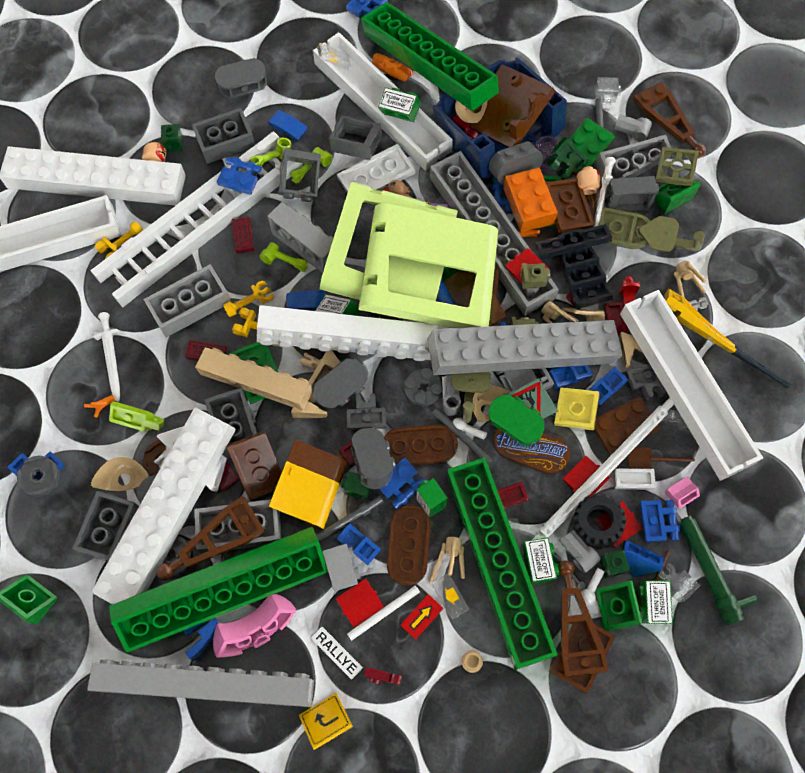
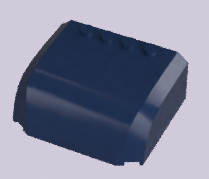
M518 57L514 61L509 62L499 60L487 67L488 70L496 74L503 64L549 85ZM557 91L553 94L520 144L529 141L538 148L558 136L564 129L567 100ZM443 92L439 97L438 103L433 105L438 126L453 139L452 148L457 153L462 152L474 171L480 177L489 178L492 176L489 171L491 158L495 153L506 149V147L489 139L484 133H478L479 136L471 140L452 121L457 115L455 110L457 100Z

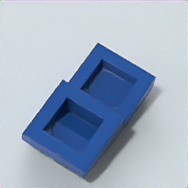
M277 110L268 122L279 133L282 134L284 132L295 142H298L308 128L294 117L280 110Z
M309 290L287 293V308L316 310L325 297L326 292L323 290Z
M588 365L560 367L548 372L554 382L553 387L555 390L592 376Z
M614 366L589 391L599 392L598 404L601 406L628 382V379Z
M350 523L336 538L342 545L352 546L354 555L366 565H369L381 550Z
M214 618L198 631L202 639L185 652L189 659H197L211 644L216 624H221L218 619Z

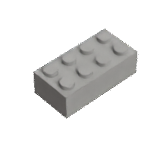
M281 202L267 216L272 235L323 273L334 237L327 236L319 226H314L310 223L306 216L298 214L293 206Z
M209 264L145 298L144 301L164 336L168 337L224 307L223 304L231 301L213 267Z
M271 500L248 502L266 532L249 543L232 550L261 547L282 539L280 512L268 507ZM228 505L194 509L196 535ZM230 515L209 534L216 548L243 537ZM203 540L196 546V550L201 554L209 551Z

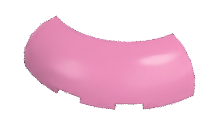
M273 594L268 596L255 611L246 617L229 623L216 624L213 636V648L216 657L243 654L242 650L252 646L257 648L271 640L269 636L278 629L282 630L289 623L296 612V608L285 597Z

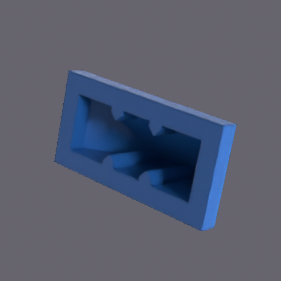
M628 540L625 541L623 550L633 577L662 570L663 556Z

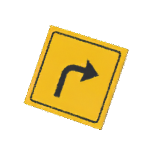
M337 693L299 715L314 750L353 727Z

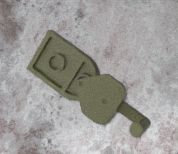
M606 207L602 208L598 226L606 224L612 235V242L604 244L628 249H640L648 244L651 249L663 252L671 251L674 247L699 251L705 238V234L702 231L694 234L693 238L695 241L677 238L679 224L673 218L659 216L650 221L641 214Z
M490 372L452 374V387L455 390L465 392L463 421L466 424L471 421L472 412L475 408L473 404L474 393H484L490 387Z

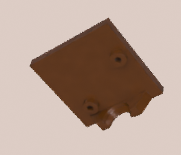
M502 64L496 72L499 93L487 101L482 119L478 123L468 124H470V129L480 134L484 133L489 139L509 148L520 144L556 91L553 87ZM482 105L473 110V113L480 112Z

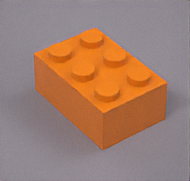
M540 167L505 176L503 189L520 233L555 224L558 212Z

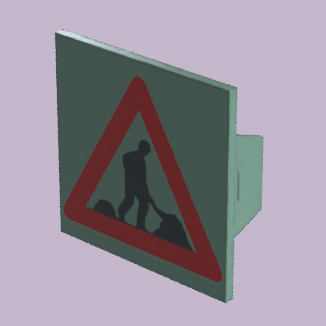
M539 378L506 394L513 398L514 396L519 397L524 401L523 405L529 409L533 407L538 410L543 419L558 412Z

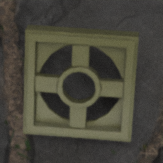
M662 147L655 181L692 186L699 151ZM676 155V158L671 162L665 161L667 158ZM682 156L686 157L691 164L685 163L682 160ZM679 161L683 166L680 169H674L672 164ZM664 167L670 168L673 171L672 177L665 174ZM683 169L690 170L686 176L678 178L679 172Z

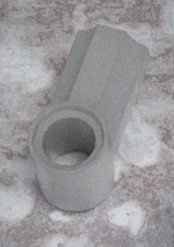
M619 114L614 129L630 134L634 140L641 142L647 139L652 123L647 118L636 120Z
M452 375L442 377L443 412L448 416L458 414L461 403L459 391L455 390L451 384ZM453 402L456 406L449 407L447 403Z
M574 530L560 540V543L573 557V562L581 572H588L601 561L597 552L592 547L587 546Z

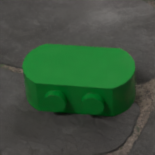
M501 395L495 398L489 408L490 423L522 446L536 444L544 432V420L540 416L541 413L533 407L529 409L523 405L524 401L517 396L513 398L510 395Z

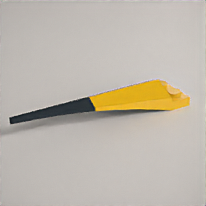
M668 289L664 294L668 306L672 311L676 312L675 317L679 323L789 388L792 383L753 359L721 334L684 297L671 289Z

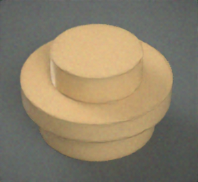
M468 651L463 655L462 666L466 671L474 673L481 669L483 659L478 652Z

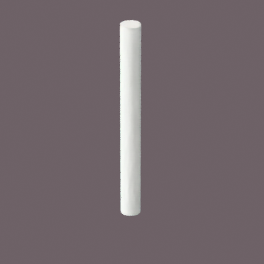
M416 586L412 587L347 633L352 641L420 593Z

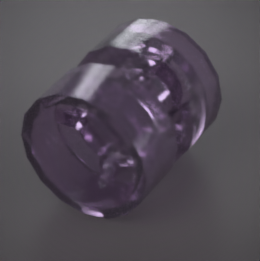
M550 136L541 137L536 142L535 147L543 154V163L540 169H549L550 167L545 162L549 157L555 155L552 150L558 142Z

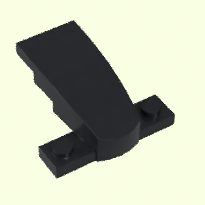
M606 224L584 230H569L558 235V237L536 242V249L541 260L559 255L565 280L577 309L613 300V294L606 282V275L599 264V257L592 248V246L612 242V235Z

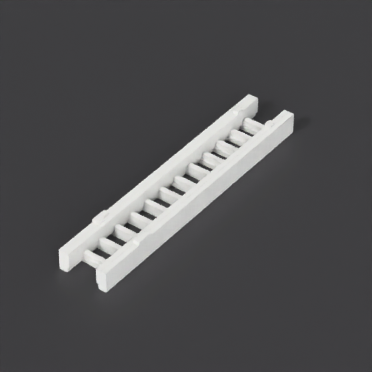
M273 131L239 158L241 161L249 163L252 156H262L274 151L277 141L280 139L279 136ZM273 158L268 162L274 169L267 173L262 168L261 173H257L261 179L257 181L252 195L219 186L217 184V179L221 173L219 172L134 238L131 237L123 243L121 248L90 271L100 283L112 274H115L116 280L122 286L113 292L112 295L123 308L231 224L232 219L240 217L276 189L280 182L281 162L277 158ZM287 162L286 180L291 177L290 174L294 170L303 167L302 163ZM239 168V169H238V171H240V172H243V173L246 172L245 169H242V168ZM223 189L234 198L228 204L217 195ZM211 198L222 208L214 215L204 206ZM197 209L208 218L200 226L189 216ZM183 220L194 229L186 237L175 227ZM170 230L180 240L173 247H170L161 238ZM155 241L166 251L157 259L147 249ZM141 251L152 262L143 270L132 260ZM127 263L138 273L129 281L118 271Z

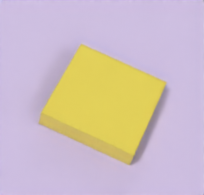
M560 387L557 405L558 412H556L554 422L555 426L594 430L599 392Z

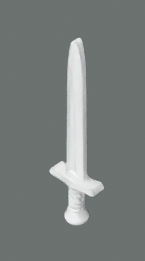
M613 157L605 159L606 166L601 179L602 187L594 218L595 225L593 227L598 226L607 186L612 179L610 174L616 162Z
M102 312L98 315L101 321L102 333L95 334L93 337L97 341L100 339L103 341L111 392L115 401L119 402L120 385L113 336L120 335L121 332L118 329L110 330L108 321L110 315L107 312Z

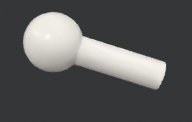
M459 417L453 420L456 428L483 440L485 439L487 432L464 423L463 418Z
M599 568L596 569L587 589L581 591L586 606L592 605L595 602L594 592L605 572Z

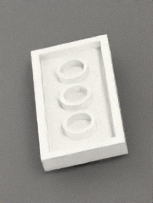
M396 144L372 156L371 160L366 159L338 173L337 178L347 194L351 182L382 191L388 187L391 181H401L415 174V168L400 146Z

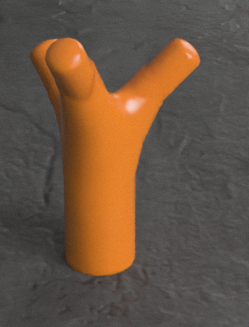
M529 230L522 233L518 231L522 238L532 237L536 239L537 235L535 234H539L540 231Z
M110 395L97 402L84 404V407L96 408L94 417L97 418L99 412L105 406L115 401L113 395Z

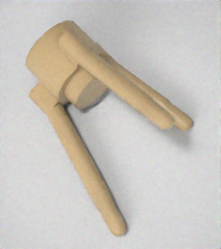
M690 261L680 262L675 268L676 272H674L679 295L684 297L681 278L684 280L692 278L703 294L706 293L701 283L695 277L696 275L705 283L706 280L692 266Z
M552 301L547 302L541 310L544 314L542 319L547 323H552L550 319L555 320L559 315L572 322H579L578 319L560 309Z
M562 308L563 311L587 315V321H605L603 310Z
M447 537L446 543H442L441 552L429 583H433L445 552L446 555L450 556L448 575H452L454 558L458 557L459 554L461 578H465L462 539Z

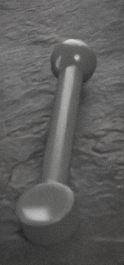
M555 555L554 562H562L561 556ZM572 574V579L577 584V587H579L580 590H584L586 587L585 583L580 582L575 577V575Z

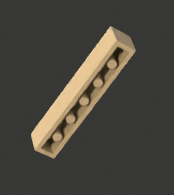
M205 347L195 366L197 371L203 376L237 388L242 387L245 391L304 411L313 392L309 381L304 378L296 379L286 372H275L269 366L261 367L251 360L243 361L234 354H223L217 348L209 349Z

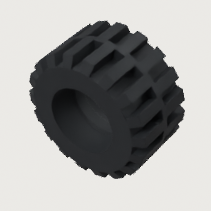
M596 493L592 497H585L584 501H580L575 510L573 519L574 530H576V534L584 543L587 542L592 548L597 546V549H602L603 546L607 548L612 543L615 544L621 538L626 526L625 510L620 508L621 503L619 501L614 502V497L612 496L609 498L605 497L606 494L597 496ZM593 512H603L609 516L611 527L605 531L595 530L588 524L587 517Z

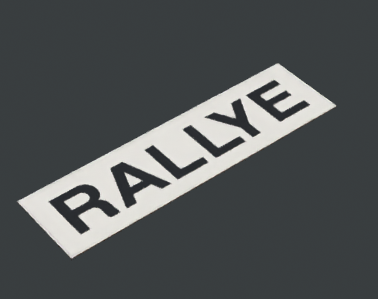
M323 627L311 637L351 680L363 668Z

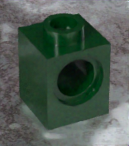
M179 124L161 125V142L166 152L183 151V135Z
M349 471L348 476H344L341 488H344V495L368 500L370 488L361 484L358 473Z
M624 550L604 554L600 557L602 570L605 571V578L623 575L630 571Z

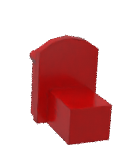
M627 276L620 287L619 295H622L623 306L634 301L640 289L639 281L633 283L634 281L631 276Z

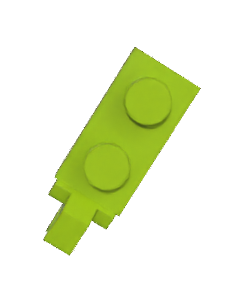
M115 401L110 404V422L143 432L146 430L151 431L152 429L159 431L164 426V419L154 416L149 411Z

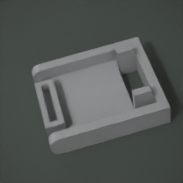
M539 368L543 376L540 378V381L544 388L547 390L553 387L554 382L547 369ZM532 369L495 371L497 375L504 373V375L499 376L503 387L511 392L537 379Z

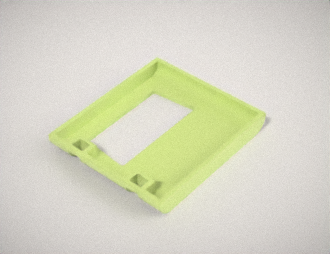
M351 182L323 271L320 290L360 300L364 273L349 268L344 263L362 203L366 202L373 205L389 203L455 218L458 210L437 205V207L426 204L427 202L384 190L382 192L377 191L370 186ZM390 255L388 291L436 301L444 266ZM368 281V284H367V285H370V284L375 285V282H373V281Z
M377 204L374 208L358 310L449 328L489 327L498 229L488 224L394 204ZM376 229L383 230V232H376ZM392 255L474 272L476 277L469 307L389 292V256ZM368 281H373V282H375V285H373V284L367 285V284H368Z

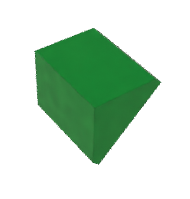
M693 180L692 186L665 183L659 187V193L656 194L654 202L666 214L693 199L700 187V182Z
M28 574L0 591L1 603L26 622L36 625L57 600L53 593Z
M632 581L595 590L604 630L610 631L642 624Z

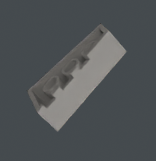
M663 135L601 152L595 164L602 179L606 166L605 159L613 157L616 162L610 174L612 179L634 178L658 165L662 147L671 148L667 136Z

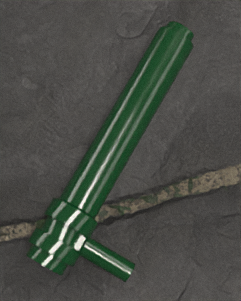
M692 516L681 519L682 524L680 526L716 599L715 604L718 609H721L723 621L726 620L727 624L730 625L743 620L741 608L756 603L758 601L757 597L750 595L740 600L736 599L735 595L731 593L696 519H693Z

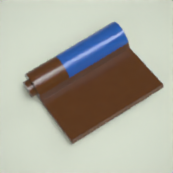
M462 270L445 281L441 279L436 301L468 308L476 274ZM493 291L489 326H493L507 318Z

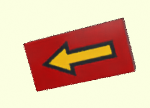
M428 594L400 626L416 640L443 610V607Z

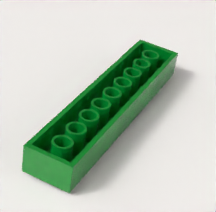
M385 2L361 18L365 36L469 110H475L499 93L498 76L390 3Z
M484 457L447 469L446 476L514 671L558 656L486 458Z
M310 527L110 605L111 623L126 653L328 573L318 538L313 528Z

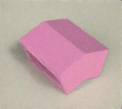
M688 476L665 491L669 499L673 500L678 508H682L700 496L698 487L692 483Z

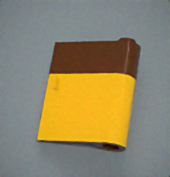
M295 439L268 507L305 521V524L310 527L323 530L348 464L345 460L346 457L340 454L332 455Z

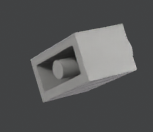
M347 544L323 551L334 591L358 584L357 579H361L358 567L353 568L351 559H355L352 546L347 547Z

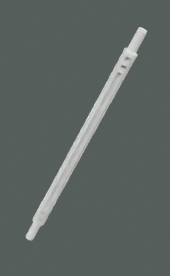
M671 398L652 412L538 530L539 533L532 540L549 537L578 507L580 501H584V498L589 496L668 414L667 411L674 405Z

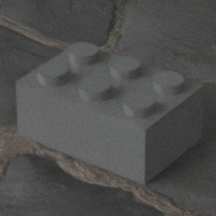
M242 108L191 124L206 164L249 150L255 146L253 134Z
M242 387L204 399L209 415L236 429L228 445L258 433ZM226 447L222 455L230 458L231 456Z
M96 491L72 549L81 554L108 562L139 506L135 502Z

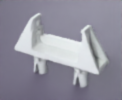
M183 427L156 436L166 445V450L154 461L159 465L158 467H162ZM223 455L220 457L206 483V486L214 492L218 491L227 460Z

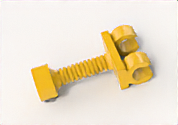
M134 221L129 225L130 230L114 243H111L104 236L94 247L100 254L110 248L113 252L107 254L106 258H108L130 237L138 235L143 229Z
M259 281L256 286H251L254 292L252 295L235 303L231 301L226 302L223 306L228 316L232 317L237 314L239 308L254 302V300H259L262 305L266 304L265 301H272L274 299L273 294L265 297L272 290L268 287L260 290L262 286L267 284L265 281Z
M242 307L239 314H241V318L247 319L245 325L234 324L232 330L234 334L247 338L251 328L257 330L258 322L254 321L256 317L254 310Z

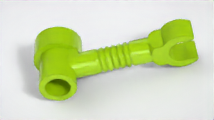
M280 138L277 141L276 150L262 156H252L249 162L261 166L273 158L278 157L281 159L284 149L291 148V141L287 138Z
M316 147L312 152L321 154L320 164L324 167H327L333 160L332 154L328 151H323L319 147ZM305 164L300 169L294 170L290 174L293 177L292 181L298 184L304 177V174L311 169L312 165Z
M270 242L267 248L263 249L259 255V258L266 264H272L274 259L278 258L294 265L301 272H305L308 268L306 260L296 259L278 251V245Z

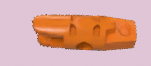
M379 53L373 55L372 64L392 77L405 82L407 78L413 76V70Z

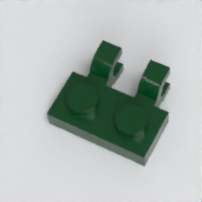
M563 137L552 150L555 155L549 157L545 163L550 168L552 167L556 170L563 161L566 166L560 168L556 174L566 180L569 179L573 172L578 174L589 160L568 138Z

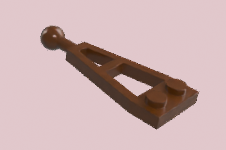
M663 82L634 96L633 101L643 113L680 143L687 142L692 150L699 151L698 158L705 155V146L697 144L693 139L695 134L673 94ZM667 100L675 116L666 120L651 107ZM679 122L685 133L683 134L673 125Z
M242 496L225 507L178 552L180 558L171 564H161L156 572L158 578L164 581L169 580L173 576L174 571L184 564L189 568L245 545L266 532L245 497ZM230 515L243 537L216 548L209 534ZM203 540L209 551L190 559L188 554Z
M562 561L559 563L558 569L559 574L564 578L566 588L561 590V659L565 677L608 672L605 650L579 587L574 588L571 575L574 572V566L570 561ZM568 596H575L581 611L580 615L568 616ZM585 622L596 650L568 653V624Z

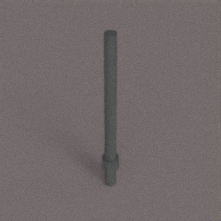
M378 496L367 504L364 502L358 506L357 510L317 533L318 541L323 540L362 515L365 517L371 513L372 509L384 503L382 498Z

